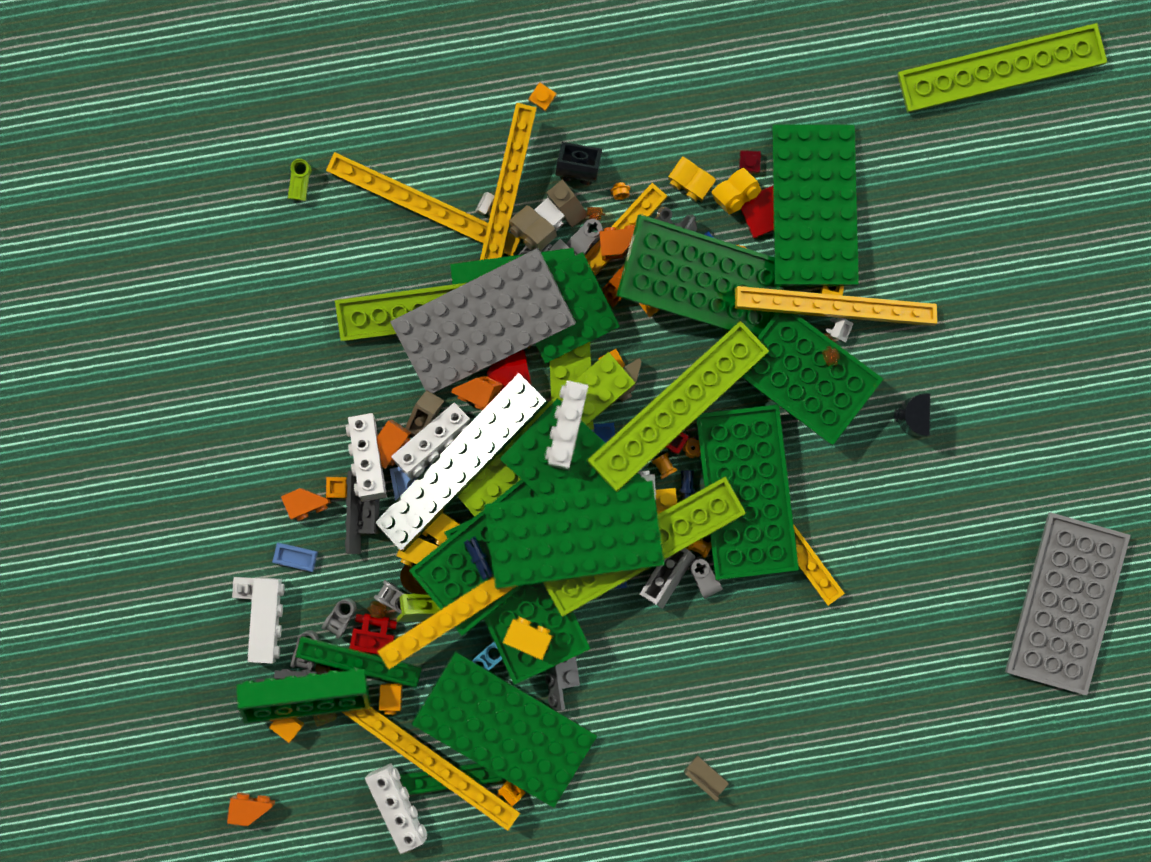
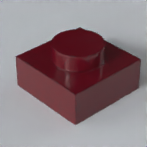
M740 150L739 169L745 168L749 173H760L761 151Z

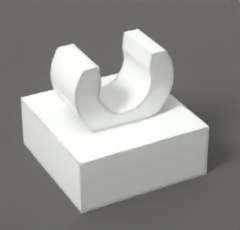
M489 192L484 193L475 212L481 215L487 213L490 216L494 195Z
M831 318L830 321L834 322L835 326L832 330L827 328L826 331L832 337L846 342L854 323L844 318Z
M234 577L232 598L252 599L253 578Z

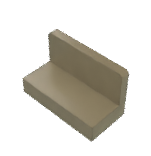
M698 755L684 770V773L716 802L719 800L718 796L729 785L721 775Z

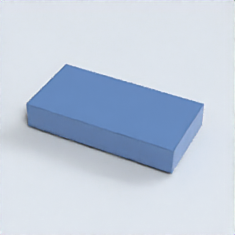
M277 542L272 563L314 572L318 551Z

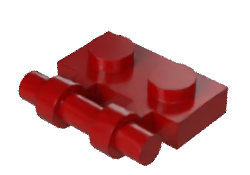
M367 613L365 615L356 614L355 622L363 624L362 629L353 628L350 643L351 649L379 654L378 651L394 641L395 635L387 634L388 628L396 629L397 621L390 620L389 617H372L371 614ZM369 626H380V633L368 631Z

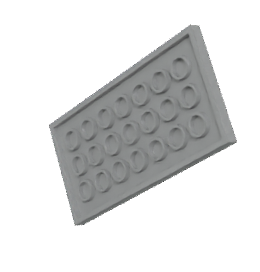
M539 248L390 321L425 391L428 390L431 393L449 386L576 323Z
M1048 512L1005 669L1006 673L1083 695L1088 694L1131 535Z

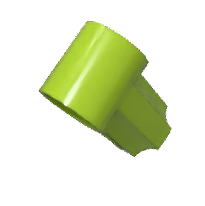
M296 159L290 166L291 177L288 199L306 201L311 166L303 159ZM300 164H305L306 171L303 174H297L296 168Z

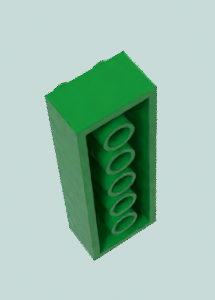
M352 668L345 672L329 671L327 674L320 675L310 673L303 677L287 676L285 679L278 680L268 678L262 682L245 681L242 684H237V705L244 724L370 709L369 688L365 670L359 668Z

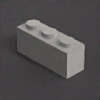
M683 548L664 559V565L656 567L640 595L663 609L694 560L695 555Z

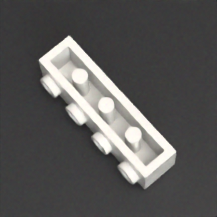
M567 381L566 386L562 385L559 397L563 398L562 406H557L555 413L558 423L557 427L552 426L550 439L554 440L552 448H547L545 459L549 460L548 466L569 470L588 385Z
M454 402L391 457L410 480L419 477L425 468L432 464L472 421Z
M373 413L348 417L349 424L346 425V433L348 437H351L352 443L348 444L350 456L354 457V464H351L353 476L357 478V483L354 484L355 495L359 496L362 502L387 498L383 467L377 443L376 419Z
M253 578L247 662L273 664L280 657V646H277V639L281 637L282 626L279 625V617L283 615V605L280 604V596H284L285 585L281 584L282 579Z
M391 763L370 772L365 777L366 783L399 853L402 854L423 845L427 839V832L424 825L420 824L417 818L418 812L415 806H412L408 799L409 793L406 787H403L400 782L399 771Z

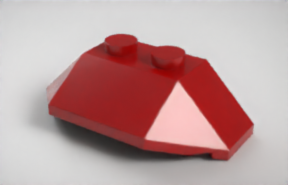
M524 349L492 364L487 371L489 378L503 384L501 391L518 373L531 384Z

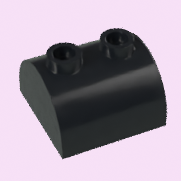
M562 142L555 176H560V179H563V181L577 179L584 185H591L592 182L596 183L602 149Z
M930 394L910 397L901 404L899 409H895L894 421L899 423L901 429L906 434L913 437L930 436Z

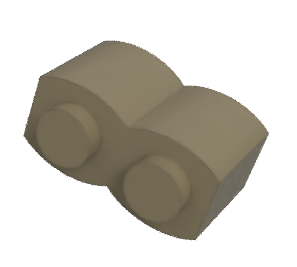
M528 205L509 220L510 232L516 238L520 237L523 239L525 245L531 250L539 248L541 251L557 237L554 226Z

